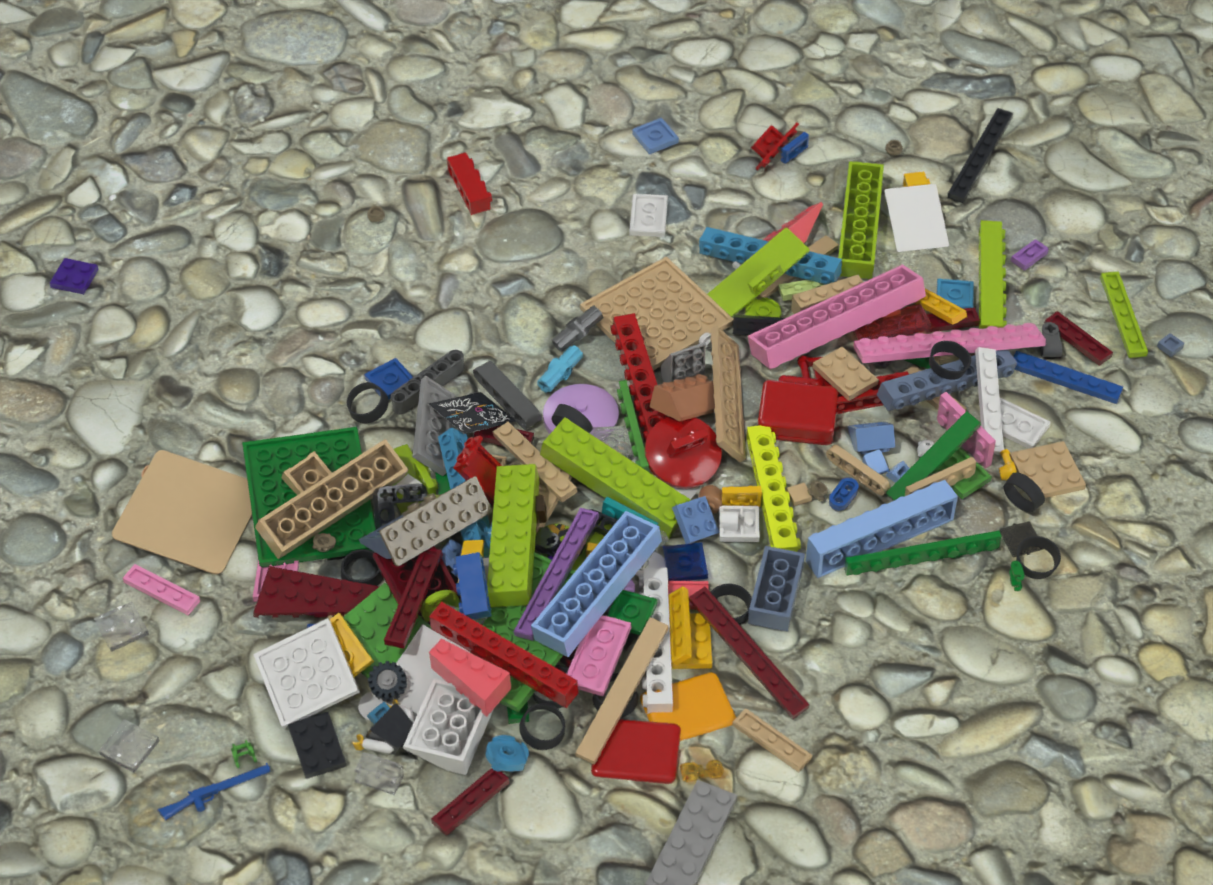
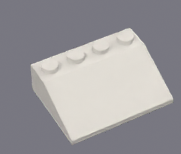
M433 678L403 748L444 770L466 775L493 710L486 717L478 706L471 704L469 699L464 694H460L454 685Z

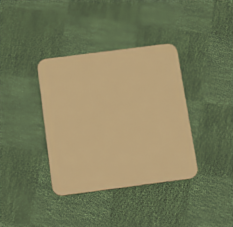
M160 450L154 455L115 525L112 537L117 541L203 571L220 574L224 571L252 516L248 480L183 456Z

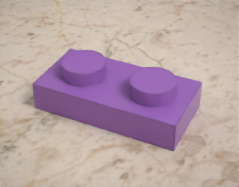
M1035 239L1011 257V262L1025 271L1047 255L1049 248Z

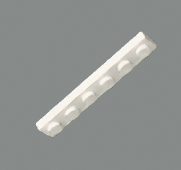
M978 347L975 350L981 426L996 440L994 454L1000 455V452L1004 450L996 349Z

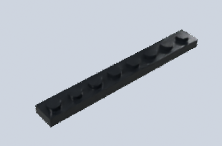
M1000 108L996 109L950 188L947 198L961 203L965 202L1012 120L1013 112Z

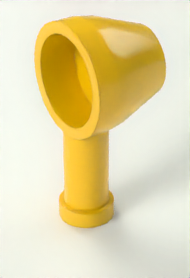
M1004 449L1000 452V455L1005 465L999 468L1001 480L1007 481L1011 474L1017 472L1014 462L1011 460L1010 451Z

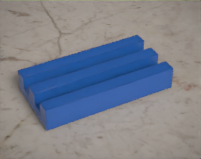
M803 132L781 149L783 152L781 153V162L786 164L807 149L809 134Z

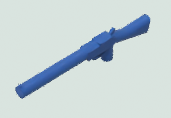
M266 763L264 766L206 787L203 786L192 792L188 791L189 795L181 801L159 808L157 811L165 821L193 802L197 811L202 812L205 810L204 803L211 801L219 791L270 773V767Z

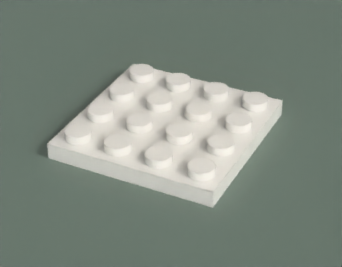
M329 618L253 654L281 726L284 729L288 727V724L308 718L360 692Z

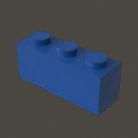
M480 552L456 556V564H453L455 576H458L459 583H456V590L458 596L461 595L462 600L459 603L460 613L472 620L492 616L483 557Z

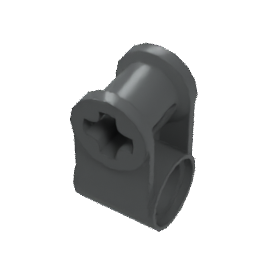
M1046 322L1042 326V335L1045 337L1046 343L1045 346H1040L1041 357H1061L1062 342L1060 340L1059 328L1055 323Z

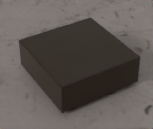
M543 495L536 496V513L539 523H546L547 507Z

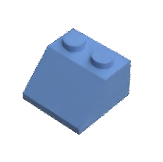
M883 421L848 425L853 449L860 452V454L871 453V450L880 449L881 452H888L890 448L895 447L894 426L891 423Z

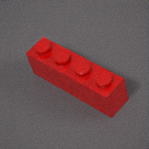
M464 152L447 157L448 172L471 215L491 210L490 202H492V195L490 192H487L484 180L481 181L479 170L474 168L473 159L469 158L467 153Z

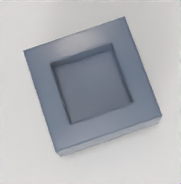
M1169 333L1158 342L1157 347L1172 357L1183 349L1185 343Z

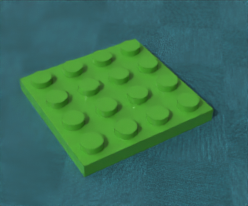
M386 583L382 584L344 616L348 625L374 660V663L361 672L367 679L370 677L369 673L373 671V667L379 666L378 663L382 662L384 664L385 661L397 663L422 624L431 629V626L418 615L404 649L384 645L385 635L398 607Z

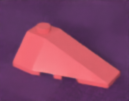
M819 202L806 208L796 215L793 220L783 224L782 228L777 232L773 231L763 240L770 241L784 228H788L797 238L805 243L823 203Z

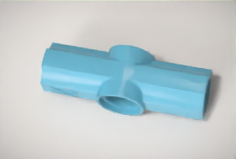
M575 345L570 346L559 358L552 359L548 370L537 381V385L543 392H551L561 380L565 381L570 377L573 367L583 358V353Z

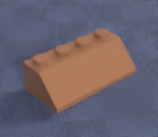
M697 374L693 377H685V379H676L672 382L654 386L650 408L678 421L713 413L715 408L713 381L708 380L705 375Z

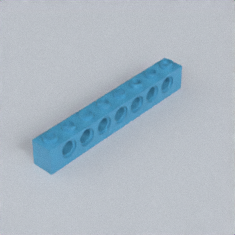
M706 227L699 239V254L743 264L769 241ZM810 251L784 274L830 284L836 282L842 272V259Z
M453 427L438 436L450 489L466 481L453 467L457 462L456 458L465 447L464 443L468 440L467 434H463ZM488 515L461 530L463 542L466 540H484V558H489L491 540L488 539V528H491Z

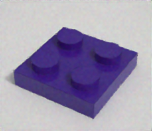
M64 258L50 281V287L84 295L99 270L98 265Z

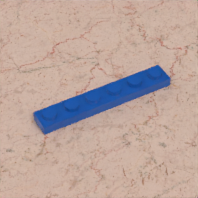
M1016 351L1013 356L1017 361L1014 370L1117 404L1123 390V386Z

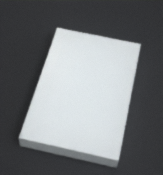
M633 194L629 235L665 237L668 195Z
M1000 398L1003 436L1028 449L1034 448L1050 427L1051 422Z

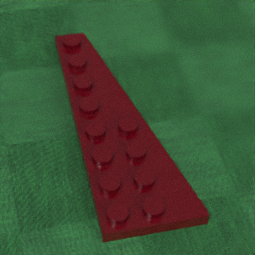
M269 566L253 611V617L259 618V615H272V618H279V615H292V617H299L301 615L334 617L338 613L344 617V614L349 613L380 586Z

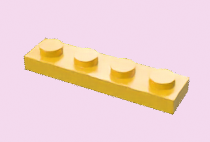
M926 288V297L914 302V304L952 325L967 317L966 310Z
M683 586L668 595L671 663L679 665L692 657L688 589Z

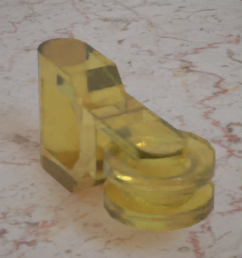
M719 760L709 761L706 764V769H703L702 764L699 765L694 762L680 764V772L684 782L696 781L699 778L706 777L717 779L724 772L723 765Z

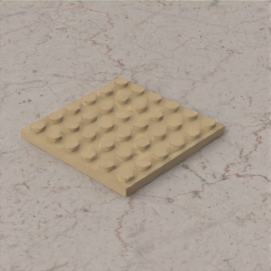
M667 256L580 304V310L583 312L593 305L601 311L604 318L596 325L614 343L616 337L612 336L610 325H613V317L635 313L653 371L661 367L671 353L698 345L699 339L704 333L708 332L711 334V328L718 326L724 331L733 325L734 320Z

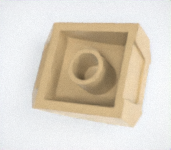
M314 451L291 469L289 468L284 471L281 478L298 495L332 472Z

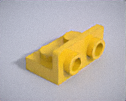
M761 486L722 487V506L761 507Z

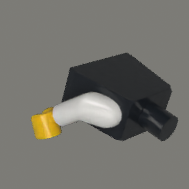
M393 699V706L388 705L390 709L368 731L365 736L367 737L366 739H364L363 735L357 734L356 738L360 742H352L354 748L358 751L368 749L394 755L401 747L403 748L415 721L412 711L398 704L397 699Z

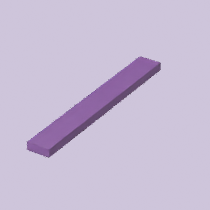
M584 508L579 509L514 629L515 636L534 640L531 625L563 586L599 518L598 512Z

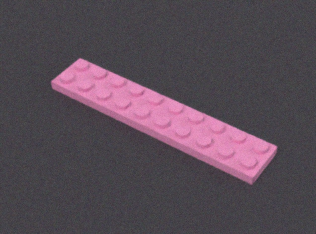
M1024 323L1017 326L1009 324L1003 328L989 326L985 329L970 328L964 331H936L932 334L916 333L911 336L897 335L890 338L884 336L878 339L862 338L859 341H854V349L862 363L930 357L932 347L940 341L956 342L962 345L969 353H975L978 347L996 349L997 351L1045 346L1046 339L1035 324ZM939 352L933 355V357L953 354L948 352Z

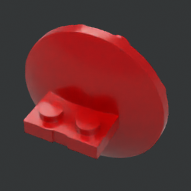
M666 417L651 429L645 442V457L651 472L658 479L675 488L691 489L705 484L714 476L721 462L722 452L716 443L715 432L709 425L695 417L683 421Z

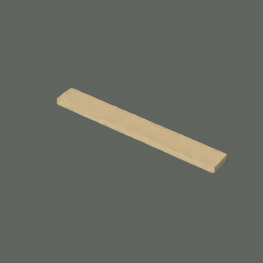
M649 618L575 753L576 757L595 765L666 635L669 625Z

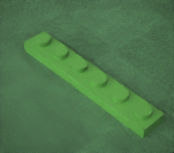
M626 380L619 381L620 389H617L618 400L623 402L620 403L622 415L626 414V417H624L625 427L630 429L628 432L629 442L634 444V446H631L633 457L638 459L635 463L650 473Z

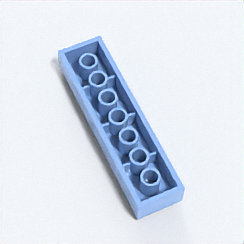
M946 480L935 482L929 487L918 489L905 497H899L897 500L883 504L879 508L866 511L860 516L849 518L841 524L833 525L824 531L814 533L808 537L806 563L815 576L820 578L845 567L846 557L880 552L954 520L958 496Z
M625 511L533 622L531 628L535 641L569 657L662 542L659 526Z

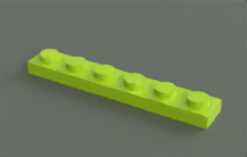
M1119 271L1101 273L1100 279L1128 358L1146 357L1148 350Z

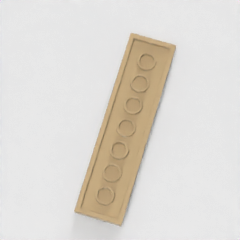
M718 326L711 328L710 340L712 343L716 443L731 457L735 458L738 462L746 460L739 345Z

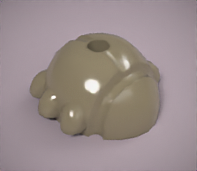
M316 534L313 538V549L319 552H327L335 546L336 539L331 534Z

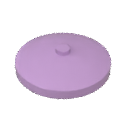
M574 384L563 387L554 392L544 405L543 421L549 434L556 428L552 422V416L559 404L569 405L585 415L593 426L590 434L600 441H604L612 435L619 421V409L615 399L604 389L589 384Z

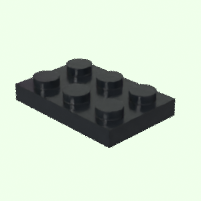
M329 712L288 724L305 779L347 767Z

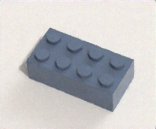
M765 546L749 608L748 624L788 632L802 576L805 553Z

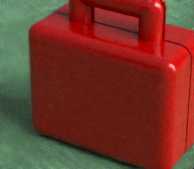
M782 375L778 381L767 380L763 383L758 426L770 427L771 432H775L776 440L830 445L833 442L838 390L834 387L825 386V382L822 379ZM808 380L812 385L804 383Z
M619 719L595 765L592 764L591 766L592 775L601 778L672 784L676 780L681 734L680 726L675 723Z

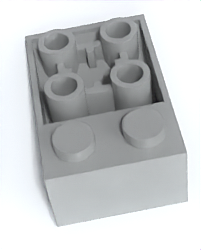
M705 342L671 353L661 365V379L663 382H672L676 379L681 380L685 379V377L696 376L697 374L705 375Z

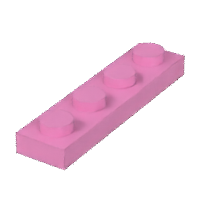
M136 564L123 577L125 584L186 615H189L200 602L199 596Z

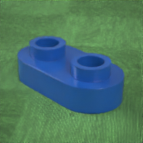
M853 478L842 479L829 496L830 507L837 511L846 509L858 493V482Z

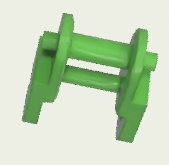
M247 739L243 744L237 746L232 744L233 748H231V751H233L232 755L237 768H240L238 763L239 756L248 753L249 756H252L254 763L257 762L253 747L250 742H247ZM247 747V751L237 753V750Z

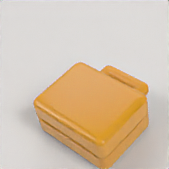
M713 672L672 683L673 712H653L647 714V707H643L649 722L678 724L681 728L680 741L732 726L733 721L737 718L718 676ZM646 691V692H643V693L640 695V701H641L642 706H643V695H646V694H647V691Z

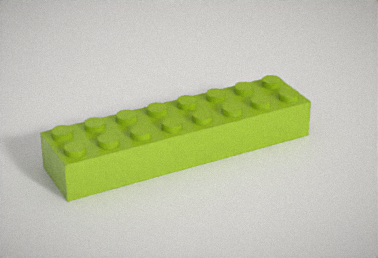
M849 161L838 258L842 259V272L840 274L842 277L859 275L861 279L873 278L884 164Z
M564 417L542 443L540 451L542 457L604 498L609 497L658 522L661 536L669 539L679 527L672 507L691 501L689 498Z
M536 464L497 466L487 579L491 607L528 605L532 597L537 524L536 496L539 495L540 480Z

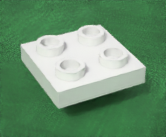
M721 506L719 509V542H759V506Z

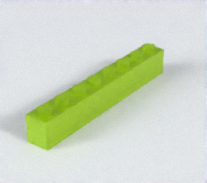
M980 221L979 329H985L989 326L1003 328L1007 325V321L1003 320V318H1006V307H1003L1006 304V294H1003V291L1006 289V281L1003 280L1006 275V267H1003L1006 260V255L1003 254L1006 243L1002 242L1005 239V229H1002L1001 221Z

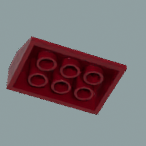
M378 553L372 554L396 603L399 604L419 555L400 566H395L392 559H386ZM442 558L425 599L441 590H451L457 594L456 584Z

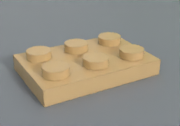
M843 347L813 362V368L848 401L878 385V379Z

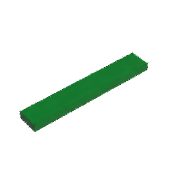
M966 411L886 492L887 496L893 501L899 497H905L907 486L933 475L981 426V422Z

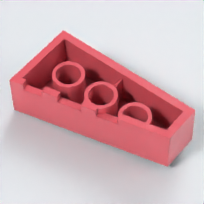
M442 638L429 651L431 668L446 682L454 685L456 690L460 694H464L471 704L478 706L486 717L511 690L510 673Z

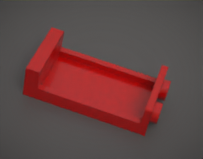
M481 435L474 438L471 437L464 443L465 447L456 458L457 462L453 468L466 481L472 477H477L488 502L494 507L497 466L502 465L481 445L483 440Z

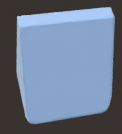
M880 449L863 456V463L877 473L882 474L889 471Z
M902 461L896 464L886 476L896 483L910 468Z

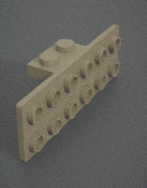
M477 477L468 479L444 494L435 495L431 493L423 498L424 501L420 504L416 502L407 507L408 510L402 513L403 517L379 530L395 566L402 565L492 512Z

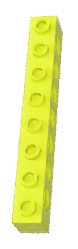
M761 425L747 427L746 440L756 485L761 486L762 490L761 507L770 547L798 552V550H801L800 538H796V522H792L794 517L793 508L788 505L790 503V496L788 491L785 492L786 478L781 475L783 473V466L781 461L778 462L779 448L774 445L776 443L775 432H771L770 427Z

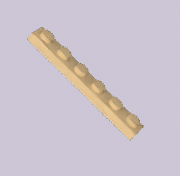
M509 422L493 431L494 437L523 465L536 464L540 478L539 481L561 502H564L578 492L577 487L550 461L542 457L540 452Z

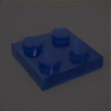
M702 542L663 546L668 581L708 579Z

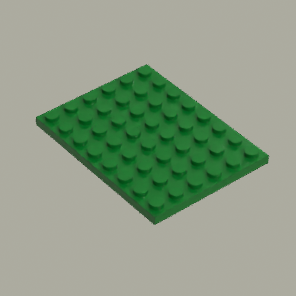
M357 427L242 442L259 567L265 568L270 565H284L283 563L292 564L294 561L306 562L347 556L349 553L361 549L374 552L359 541L362 537L376 530L370 500L318 533L331 534L336 539L335 546L327 552H319L313 549L314 537L278 559L255 528L259 519L297 496L281 478L284 471L289 468L291 469L314 451L332 473L361 455Z

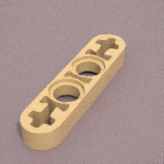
M833 445L827 450V458L833 464L876 494L882 496L891 488L889 481L840 446Z

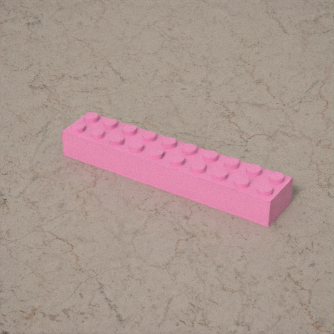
M902 264L748 335L751 355L769 369L776 368L780 364L793 360L797 356L808 353L812 349L823 346L827 342L840 338L842 335L855 331L857 328L870 324L874 320L885 317L889 313L926 297L923 278Z

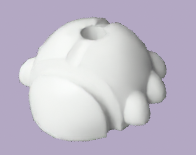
M930 440L919 441L917 448L918 457H922L933 446L934 442Z

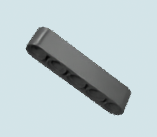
M456 349L449 351L391 394L394 413L405 414L418 405L421 379L425 376L443 387L461 374L465 369L463 352Z
M488 361L473 369L474 377L481 386L524 430L542 420L539 410L492 361Z

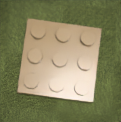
M1064 441L1010 453L1017 472L1031 478L1040 487L1045 498L1085 490L1086 484Z

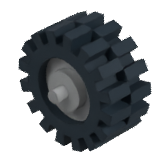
M385 661L384 664L382 662L378 663L379 666L373 667V671H370V677L368 678L369 687L373 695L378 699L381 698L383 701H393V698H400L399 695L404 694V689L407 687V678L404 670L395 662Z

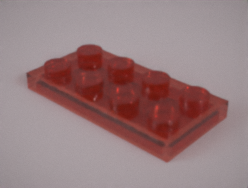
M918 304L889 313L885 317L857 328L853 333L856 340L859 341L862 338L871 340L882 336L888 338L896 337L897 335L907 336L924 332L925 330L932 329L922 305Z

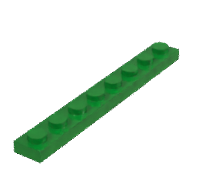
M998 530L846 557L844 570L846 576L859 575L865 572H876L882 569L898 568L910 564L915 565L926 561H936L949 557L954 558L982 551H993L999 549L1002 536Z

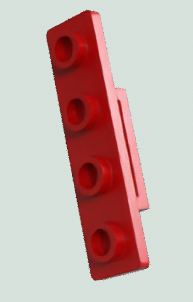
M798 122L794 124L785 136L771 125L751 146L763 158L755 168L757 171L761 166L765 168L770 163V156L774 158L780 151L778 149L779 146L783 148L789 141L786 139L787 137L792 138L796 134L797 130L795 128L799 125Z

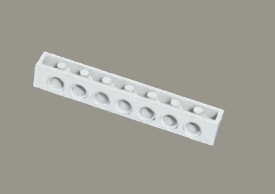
M643 568V576H639V588H643V592H640V594L657 599L658 603L651 618L669 625L666 635L645 671L646 677H642V690L647 691V694L643 695V707H647V714L653 712H673L667 568Z

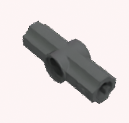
M593 305L582 315L573 318L566 324V328L551 339L553 345L562 352L575 341L585 337L589 333V329L604 318L601 311Z

